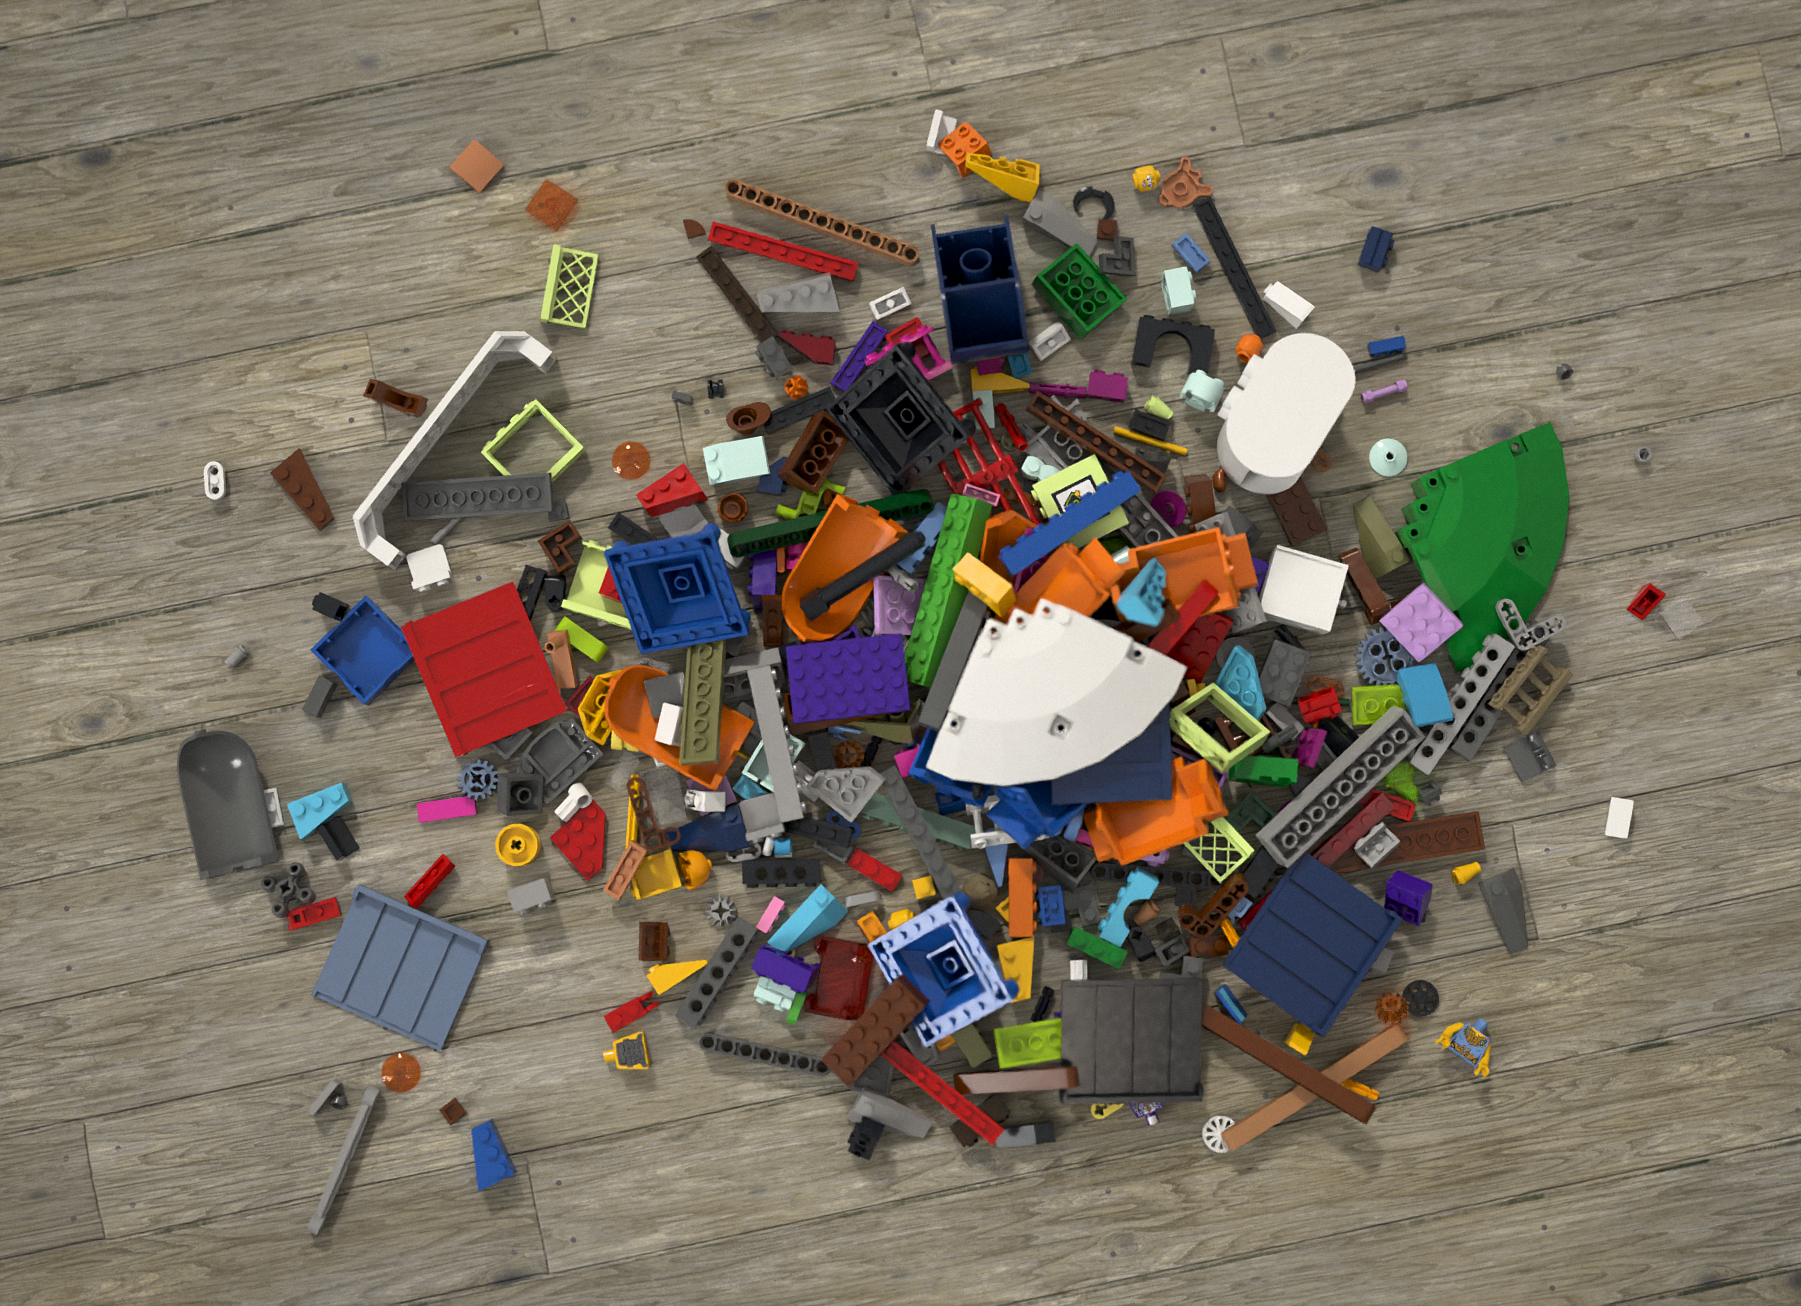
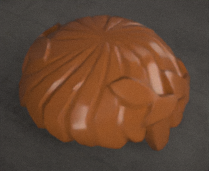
M739 493L727 494L718 504V514L726 522L739 523L748 514V502Z

